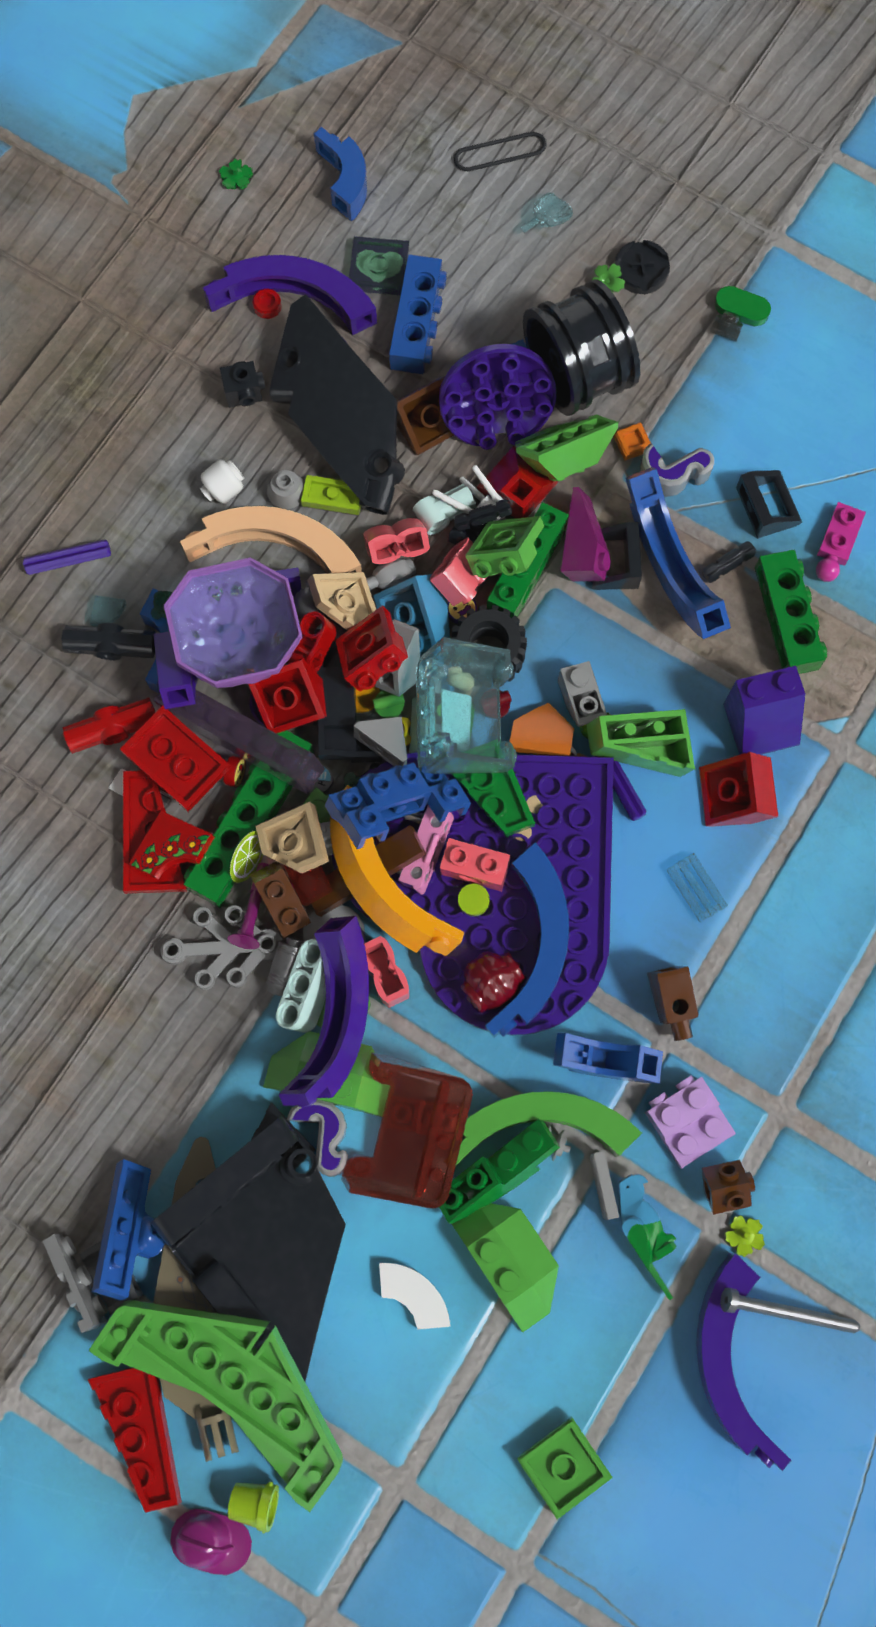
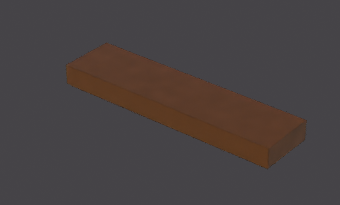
M410 825L375 846L378 856L389 876L426 855L415 829ZM339 869L332 871L305 888L316 915L320 917L354 898L345 884Z

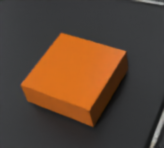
M641 422L618 430L613 436L624 461L642 455L644 449L651 443Z

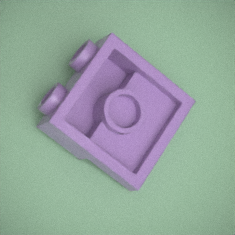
M692 1075L675 1085L678 1092L672 1096L667 1097L664 1092L648 1102L651 1109L645 1112L680 1169L736 1134L719 1108V1102L703 1077L694 1080Z

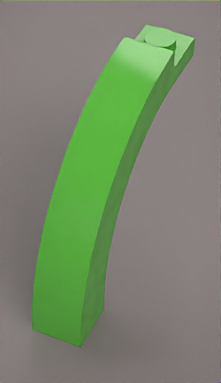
M530 1092L499 1100L471 1115L457 1127V1131L465 1139L461 1142L457 1138L454 1139L442 1151L446 1155L442 1162L452 1171L474 1148L491 1135L514 1125L535 1122L537 1119L578 1129L599 1141L615 1157L620 1156L642 1132L616 1111L591 1099L561 1092Z

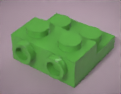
M541 516L488 522L465 555L473 576L477 575L478 577L486 578L498 573L511 576L527 571L537 555L534 541L544 527Z

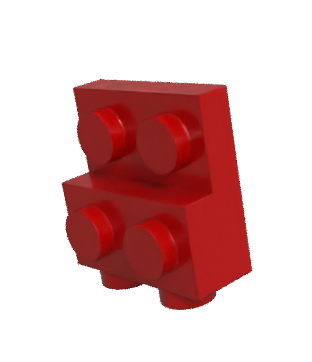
M383 605L335 640L344 679L359 692L373 688L380 677L387 672L398 670L401 663L408 658L403 638L395 631L391 614Z

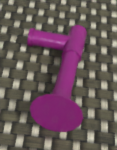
M263 862L258 863L256 872L268 866L269 864ZM289 880L290 883H291V885H292V887H293V889H294V887H295V882H296V881H295V880H292V881ZM254 882L250 890L251 894L241 928L236 934H231L227 937L231 944L243 949H257L260 946L259 942L254 938V926L262 897Z

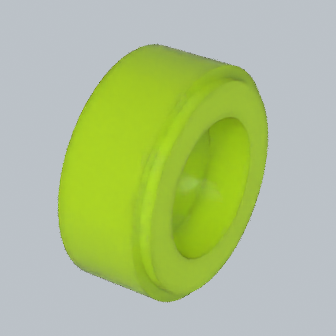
M468 884L459 892L458 904L466 915H482L489 907V894L483 886Z

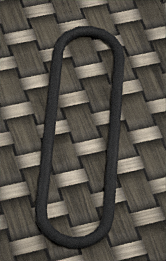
M527 132L461 148L455 153L454 163L460 170L473 171L537 156L545 150L547 143L542 134ZM529 136L540 138L543 144L542 148L535 152L471 167H464L458 162L459 155L465 151Z

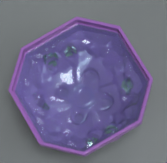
M251 557L189 570L164 604L177 666L216 688L255 684L274 674H278L303 638L288 578Z

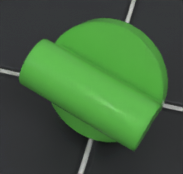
M383 690L377 694L375 699H372L376 713L382 718L398 717L404 709L405 701L403 694L399 697Z

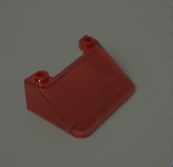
M372 1052L369 1061L370 1075L375 1081L390 1085L373 1157L365 1155L351 1157L346 1163L341 1180L348 1192L352 1194L425 1208H438L446 1202L449 1196L472 1100V1088L461 1077Z

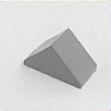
M402 717L358 721L354 725V738L391 765H407Z

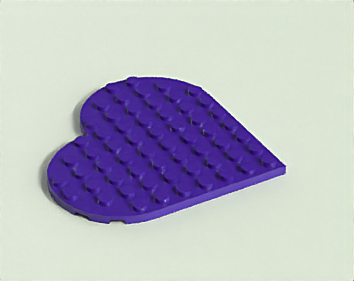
M461 753L407 754V764L415 763L416 767L419 768L437 762L448 780H452L455 778L442 764V760ZM507 754L526 802L529 797L536 795L543 805L538 813H531L535 822V826L531 827V837L528 839L522 834H513L505 837L461 786L471 804L465 815L460 816L457 810L451 812L454 820L425 893L420 895L415 889L403 886L398 881L400 874L394 873L390 876L400 890L416 905L434 917L464 932L462 942L447 956L436 953L426 946H423L420 952L425 973L437 996L455 1015L474 1027L488 1031L485 1025L521 992L537 962L541 942L539 916L530 892L519 876L512 870V862L535 842L554 867L564 891L569 915L568 949L558 983L545 1006L527 1026L517 1017L514 1020L517 1026L507 1035L535 1034L560 1025L576 1014L596 991L607 965L610 946L614 758ZM389 762L383 763L375 769H370L364 775L387 771L393 765ZM428 803L423 811H419L420 813L425 814ZM405 816L388 821L386 824L390 830L386 839L409 825L417 833L420 824L405 819ZM376 836L373 837L375 846L381 843ZM516 837L522 838L525 841H519ZM448 838L510 855V865L502 892L484 887L488 891L490 903L488 909L482 915L468 916L462 912L458 904L459 892L464 886L472 883L441 875L440 865ZM333 854L332 862L334 870L338 869V866ZM355 898L350 899V901L353 903V905H354L365 917H367L369 920H371L372 922H374V921L364 912V910L361 908V906L358 904V902L355 900ZM491 951L498 955L509 953L513 960L520 965L526 980L521 984L518 993L501 1007L480 1013L467 1000L466 993L461 989V985L465 982L464 969L470 961L483 952Z

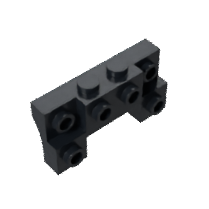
M334 639L321 668L317 672L323 679L326 717L313 721V725H318L320 761L351 760V763L382 762V757L354 738V725L357 723L356 688L344 679L336 639Z

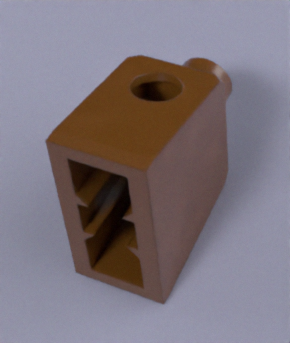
M674 966L648 972L647 976L660 1023L671 1025L674 1041L692 1038L693 1034L689 1019L698 1017V1009L689 967ZM678 1000L679 1009L674 1012L672 1006Z

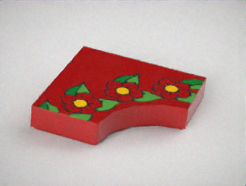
M160 811L129 864L133 868L159 879L165 870L175 864L185 862L200 864L215 837L207 831Z

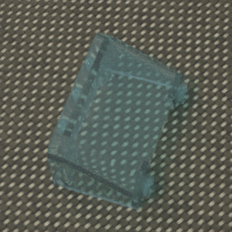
M443 637L421 656L416 669L418 768L421 772L430 774L504 773L515 767L516 750L511 742L501 741L499 687L509 680L513 673L509 649Z

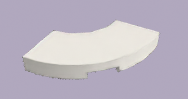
M379 1263L382 1298L395 1299L404 1304L414 1316L417 1329L451 1327L444 1300L427 1278L404 1265Z

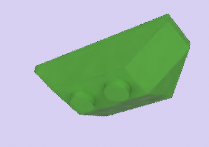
M596 414L589 416L586 420H574L555 425L516 441V453L537 473L547 476L552 481H563L566 477L583 472L586 468L599 462L618 429V422Z
M308 1031L273 1054L263 1088L281 1092L300 1073L310 1059L320 1033ZM361 1044L356 1061L342 1087L333 1098H317V1100L388 1118L395 1086L372 1046Z
M491 1203L469 1216L452 1223L459 1237L522 1332L550 1314L559 1265L521 1209Z

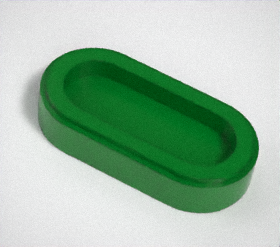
M734 286L721 288L715 298V308L721 315L751 326L763 325L768 320L771 312V306L767 299Z

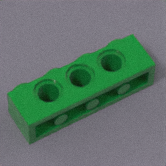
M544 502L541 503L535 516H541L544 524L543 529L534 541L537 555L527 571L511 576L502 573L487 600V609H492V605L499 606L498 611L503 612L506 608L510 611L511 618L515 615L518 617L567 529L569 515Z
M795 549L760 556L754 569L781 668L796 666L799 674L818 671L827 658V648L823 641L820 642L818 634L819 619L816 614L812 613L810 606L812 602L811 591L808 586L805 587L803 581L804 566L801 559H797ZM778 582H786L791 589L782 588ZM786 609L795 610L798 613V616L794 617L789 615ZM794 636L802 637L806 644L797 643L794 640Z

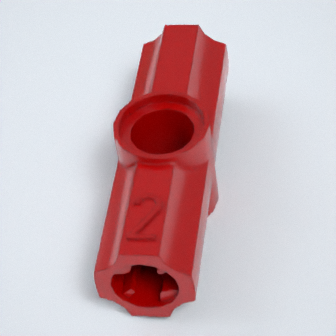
M150 697L120 708L118 706L104 707L97 710L91 718L62 727L64 738L72 754L99 744H117L127 739L130 733L138 731L155 713V709Z

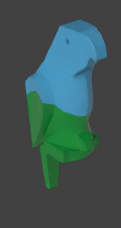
M630 1174L619 1181L622 1231L662 1291L671 1300L673 1296L653 1265V1262L674 1251L677 1247L674 1242L676 1237L671 1233L664 1232L657 1212L643 1199L645 1192L644 1183H647L648 1180L641 1174Z

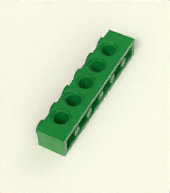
M287 730L270 735L264 744V754L260 760L255 759L248 771L250 776L245 785H239L232 797L234 803L229 811H224L220 815L216 823L218 829L213 835L215 838L200 864L192 863L184 875V880H186L184 886L188 891L218 908H221L236 883L230 875V864L238 844L233 848L224 847L225 840L230 836H237L240 843L247 834L256 831L257 825L276 817L314 754L311 743ZM277 759L287 761L282 769H273L271 765ZM267 784L271 786L268 794H256V789L260 785ZM253 810L255 816L252 820L248 822L240 820V816L244 811ZM215 862L223 863V869L220 873L216 875L208 874L211 864Z

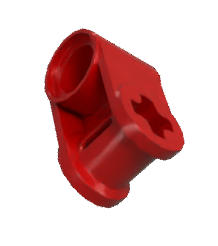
M313 611L305 614L301 619L300 628L303 638L295 648L296 652L293 651L292 656L286 663L304 658L317 673L337 633L336 627L321 613ZM322 624L321 630L317 634H314L317 626Z

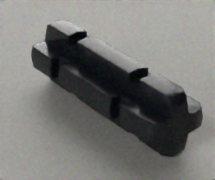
M503 499L497 501L496 505L488 504L470 510L469 514L464 512L455 515L454 523L458 531L470 529L471 525L476 527L497 520L498 516L500 518L512 514V507L509 500Z
M746 541L739 545L738 549L734 548L718 558L716 563H710L705 566L702 571L703 577L708 583H712L719 579L720 575L724 576L743 564V561L753 558L756 553L753 544L750 541Z

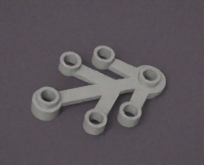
M232 905L226 909L225 919L229 924L233 926L238 925L241 928L245 914L239 906ZM201 907L194 912L193 919L199 927L206 928L219 941L184 944L179 939L171 938L162 944L160 953L162 958L171 965L181 964L186 957L219 955L207 969L200 970L195 976L196 985L203 990L211 989L214 986L215 979L239 953H251L239 968H232L227 973L228 983L232 987L240 988L244 986L248 975L262 960L271 961L274 959L278 943L283 940L280 934L274 930H260L254 926V938L259 942V948L243 949L237 947L227 939L231 933L214 919L212 912L208 908ZM235 910L239 911V919L235 921L230 920V913ZM201 913H208L209 918L206 922L201 923L198 921V916ZM266 939L273 941L272 947L268 950L262 948V942ZM170 946H178L177 954L173 956L168 955L167 951ZM236 972L242 974V980L239 983H233L231 980L232 975ZM205 974L210 975V982L207 985H201V976Z

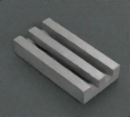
M605 1151L592 1153L589 1157L602 1216L605 1220L619 1218Z

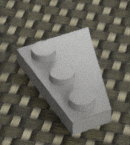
M53 1234L43 1240L57 1276L62 1282H68L69 1288H67L65 1296L69 1305L82 1315L83 1319L77 1322L81 1333L97 1329L108 1322L105 1314L108 1313L107 1307L99 1295L94 1296L89 1286L92 1283L90 1274L83 1265L79 1267L74 1257L77 1251L68 1236L64 1237L63 1234Z

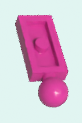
M840 502L837 503L817 556L825 558L816 566V575L820 580L831 582L838 577L840 573L839 564L846 565L866 512Z

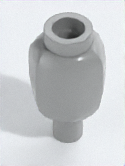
M398 558L391 563L380 564L374 569L373 575L366 579L369 589L377 587L386 590L410 579L411 576L416 574V568L410 558L405 560Z

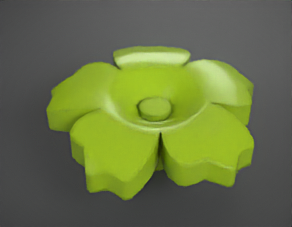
M742 1215L733 1217L730 1228L734 1231L725 1232V1241L731 1247L737 1246V1255L746 1257L748 1254H752V1247L756 1250H762V1247L765 1245L763 1241L764 1236L756 1234L762 1229L763 1225L758 1219L748 1218L745 1222Z

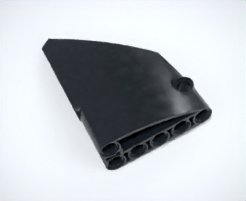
M281 1115L150 1224L192 1277L191 1280L218 1314L270 1321L254 1344L255 1348L259 1350L276 1325L304 1381H306L346 1223L317 1168L318 1162L315 1154L305 1146ZM296 1155H303L309 1161V1168L304 1174L297 1173L293 1168L292 1162Z

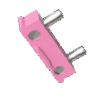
M429 805L425 814L416 812L405 816V819L420 824L417 835L426 855L404 867L403 870L396 872L400 874L398 881L403 886L415 889L420 895H423L427 889L454 820L453 814L449 812L445 821L439 822Z

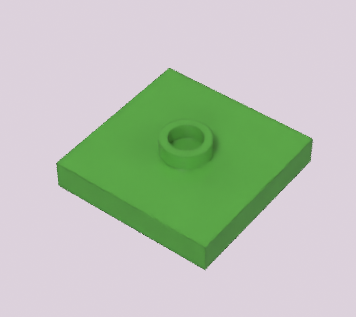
M572 1416L517 1457V1460L557 1520L613 1478Z

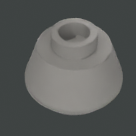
M279 471L268 483V498L278 508H295L301 504L305 482L292 471Z

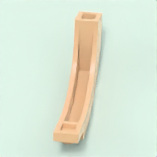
M245 506L211 514L202 518L204 530L193 531L180 541L189 563L215 550L235 543L267 541L283 544L304 553L313 559L326 574L362 572L361 564L354 553L333 531L308 516L277 507Z

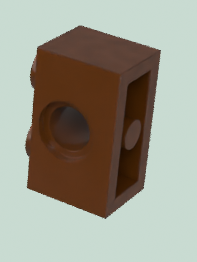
M276 861L250 875L283 938L311 923L279 862Z

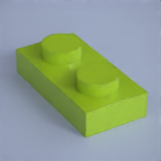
M306 475L301 498L303 507L354 515L360 514V499L343 480Z

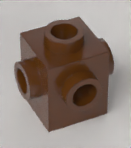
M740 1160L702 1168L703 1189L713 1215L752 1206L751 1192L755 1191L754 1179L751 1172H745Z

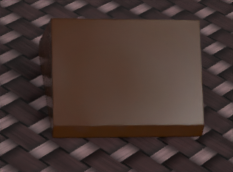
M444 375L398 400L397 427L416 455L454 436L445 425L439 406V392L445 377Z

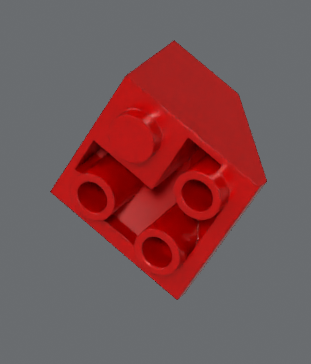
M514 446L486 476L497 494L503 499L509 500L512 507L511 516L515 519L528 517L558 483V481L549 480L547 476L533 470L516 453ZM480 483L477 486V490L484 496H490L483 484Z

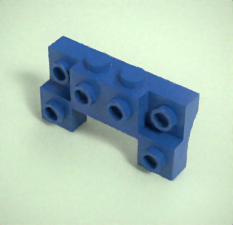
M436 762L419 768L416 767L415 763L404 766L396 765L384 772L366 774L359 779L356 787L328 795L325 807L331 818L340 823L345 829L356 849L363 848L365 840L376 836L379 842L386 839L390 830L386 822L423 811L427 803L438 821L442 822L445 821L449 812L455 810L458 811L460 816L465 815L471 802L457 780H448Z

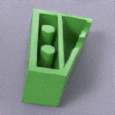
M685 709L598 716L586 725L590 753L593 756L614 758V761L678 777H682L695 770Z

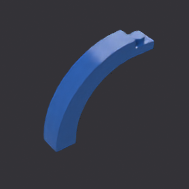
M651 467L626 477L632 501L629 506L634 522L639 523V536L665 593L677 612L702 639L730 629L731 626L724 600L715 595L703 582L679 540L666 505L657 469Z
M536 842L512 862V870L523 881L535 903L540 923V950L534 970L524 988L509 1005L485 1025L494 1038L499 1033L504 1037L517 1026V1023L514 1021L517 1017L527 1026L539 1014L558 983L567 954L569 915L566 898L554 867Z

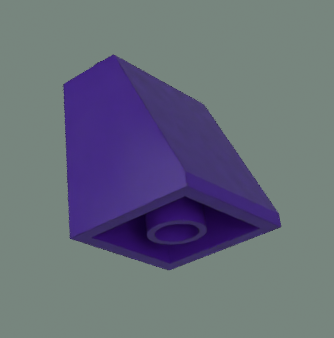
M796 666L735 681L723 705L739 755L748 752L763 755L800 745L806 694Z

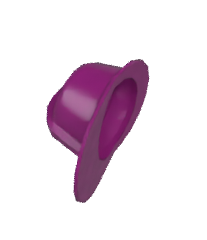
M192 1509L184 1512L176 1520L171 1530L170 1542L173 1553L181 1563L197 1570L215 1575H229L241 1569L251 1554L252 1540L249 1530L244 1524L230 1520L228 1516L205 1509Z

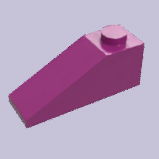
M573 487L561 572L572 582L605 581L606 571L610 568V556L590 497L580 487Z

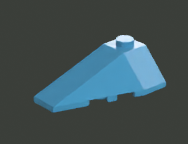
M432 574L414 576L373 595L377 609L383 605L390 612L392 621L395 619L419 629L421 680L418 683L423 691L426 692L431 688L454 692L455 688L449 685L446 670L453 666L447 600L430 581Z

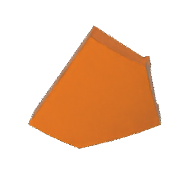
M550 703L544 704L513 721L509 751L544 756H570L574 728Z

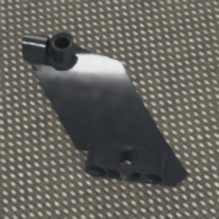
M305 294L290 305L270 384L271 399L275 403L290 404L289 416L360 499L359 506L373 513L388 515L395 491L394 485L400 483L405 475L404 465L397 460L396 428L398 400Z

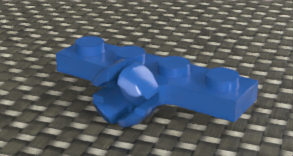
M125 1159L116 1164L92 1292L118 1300H124L129 1296L136 1256L150 1259L159 1255L165 1245L163 1239L156 1235L157 1231L150 1224L156 1218L149 1216L145 1212L151 1169Z

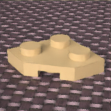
M364 572L312 574L307 580L316 608L347 631L376 610Z
M311 802L256 826L262 854L293 870L304 873L329 862L316 806Z

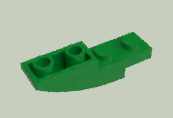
M537 1119L491 1157L486 1158L482 1156L433 1195V1198L447 1222L450 1224L455 1223L478 1209L491 1204L540 1170L538 1165L558 1150L560 1146L544 1121Z

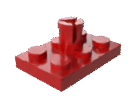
M163 705L120 748V751L187 812L231 769L228 762L168 709H165Z

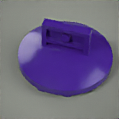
M513 344L484 346L463 356L447 372L439 392L441 416L450 432L467 444L489 450L495 447L497 443L495 434L507 433L509 443L515 445L516 441L535 434L547 422L556 402V384L548 364L532 350Z

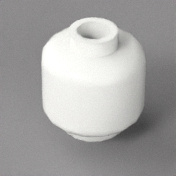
M219 459L202 472L201 481L204 485L200 490L210 502L216 499L218 502L225 504L242 491V480L245 478L231 460L226 462Z

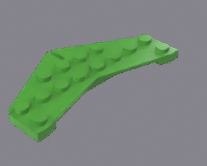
M134 1300L123 1302L112 1314L88 1351L104 1362L117 1367L123 1363L204 1396L234 1419L286 1482L285 1490L297 1504L311 1512L337 1476L343 1463V1455L276 1325L258 1350L254 1347V1344L270 1321Z

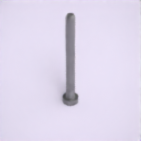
M727 1287L721 1295V1309L724 1312L735 1313L739 1309L849 1333H856L860 1330V1323L855 1319L741 1296L737 1289Z

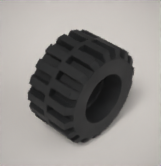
M481 605L477 612L472 608L467 611V617L461 615L458 619V626L454 625L451 637L452 662H454V665L461 666L463 673L470 674L474 678L476 687H479L480 683H485V688H491L492 683H496L497 687L503 686L505 679L510 682L515 678V672L519 673L522 669L527 646L526 631L523 625L519 626L520 619L516 615L511 618L510 611L506 608L503 612L498 611L499 606L492 605V609H486V605ZM493 636L503 642L506 650L497 657L485 658L477 655L472 650L471 644L480 637Z

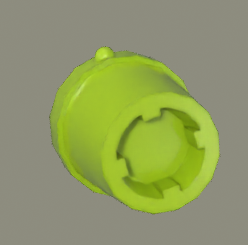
M268 1482L267 1484L235 1483L229 1500L228 1518L254 1527L263 1534L268 1533L272 1528L277 1511L279 1486L273 1484V1482Z

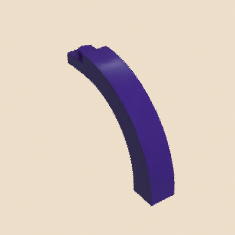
M265 255L236 261L223 267L225 272L224 278L213 280L209 285L203 287L205 299L211 312L244 297L254 295L262 289H272L276 292L306 294L309 298L322 303L339 316L352 335L377 324L375 305L356 283L338 270L307 258L288 255Z
M357 916L330 918L314 933L320 949L325 973L326 1002L324 1019L319 1039L310 1059L300 1073L279 1093L283 1106H299L303 1108L314 1104L317 1098H333L347 1079L356 1061L365 1032L369 1003L368 962Z
M729 1253L710 1281L699 1313L696 1351L702 1386L718 1422L736 1446L747 1456L756 1446L758 1449L754 1454L769 1469L774 1464L783 1471L792 1460L754 1422L741 1400L733 1375L731 1342L739 1309L735 1313L724 1312L721 1309V1295L723 1290L729 1287L737 1289L739 1295L747 1296L761 1277L736 1253Z

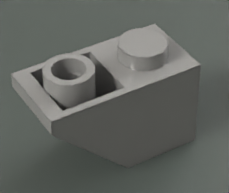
M394 619L395 631L403 638L408 658L401 663L398 670L387 672L376 681L375 687L400 697L421 680L419 629Z
M590 661L561 668L558 677L559 687L566 708L578 727L583 726L598 716L607 715Z

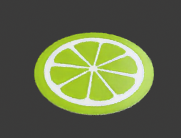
M257 830L247 834L238 844L230 864V875L232 880L237 883L244 882L251 877L250 875L256 871L258 863H261L263 858Z

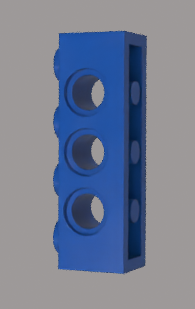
M408 254L389 353L390 370L424 374L426 363L431 364L433 346H429L430 338H436L438 321H434L435 313L440 314L442 296L438 295L440 289H445L447 272L442 271V259ZM413 338L419 339L418 341H410Z

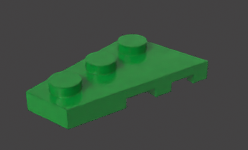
M501 739L442 760V764L505 837L535 826L534 819Z

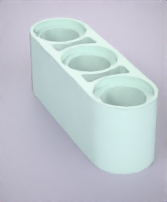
M315 939L306 940L301 945L276 1012V1021L279 1026L304 1033L314 1029L326 1000L323 961L317 940Z

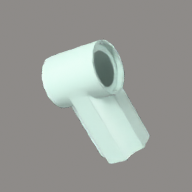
M464 483L444 493L471 509L476 508L473 495ZM433 495L421 499L413 507L415 515L425 526L428 535L441 532L454 519L455 515L464 513Z

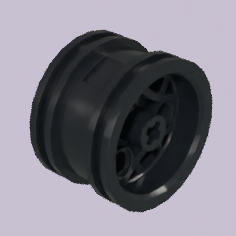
M595 279L587 282L584 286H578L572 289L569 298L554 304L550 301L540 303L538 307L525 310L522 324L526 347L542 357L550 367L557 391L555 407L562 414L571 416L578 410L588 408L594 398L607 392L612 395L619 394L624 389L636 386L639 382L640 359L630 323L617 298L602 281Z

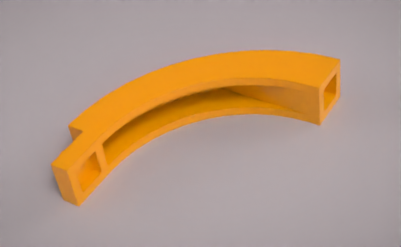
M347 785L343 790L350 789L352 787ZM330 816L331 844L338 869L351 894L364 912L389 936L416 953L423 946L444 956H447L462 942L464 932L427 913L400 890L384 868L378 856L373 837L365 840L363 848L356 849L345 829Z

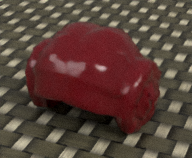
M487 951L481 953L467 964L464 969L465 982L461 985V989L466 993L467 1000L481 1013L489 1009L501 1007L518 993L526 977L520 969V965L513 960L509 953L498 955Z

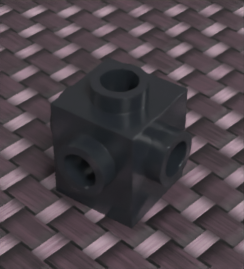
M240 361L231 366L220 368L229 408L240 405L250 406L256 402L263 401L260 389L266 388L262 371L256 372L254 361Z

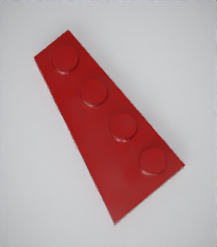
M142 770L123 771L124 894L187 892L184 886L185 881L180 863L165 870L159 879L149 876L129 864L159 812L163 811L166 813L159 786Z
M135 1368L89 1378L88 1381L92 1391L95 1390L101 1403L99 1407L105 1420L108 1419L114 1433V1442L119 1452H122L127 1463V1472L145 1513L179 1505L182 1501L159 1378Z

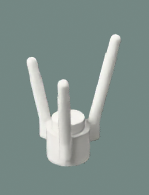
M474 465L472 469L490 496L487 495L485 497L465 477H460V482L468 486L471 493L480 501L477 508L488 504L496 505L497 501L503 500L477 465ZM437 490L432 491L434 496L466 514L473 510Z

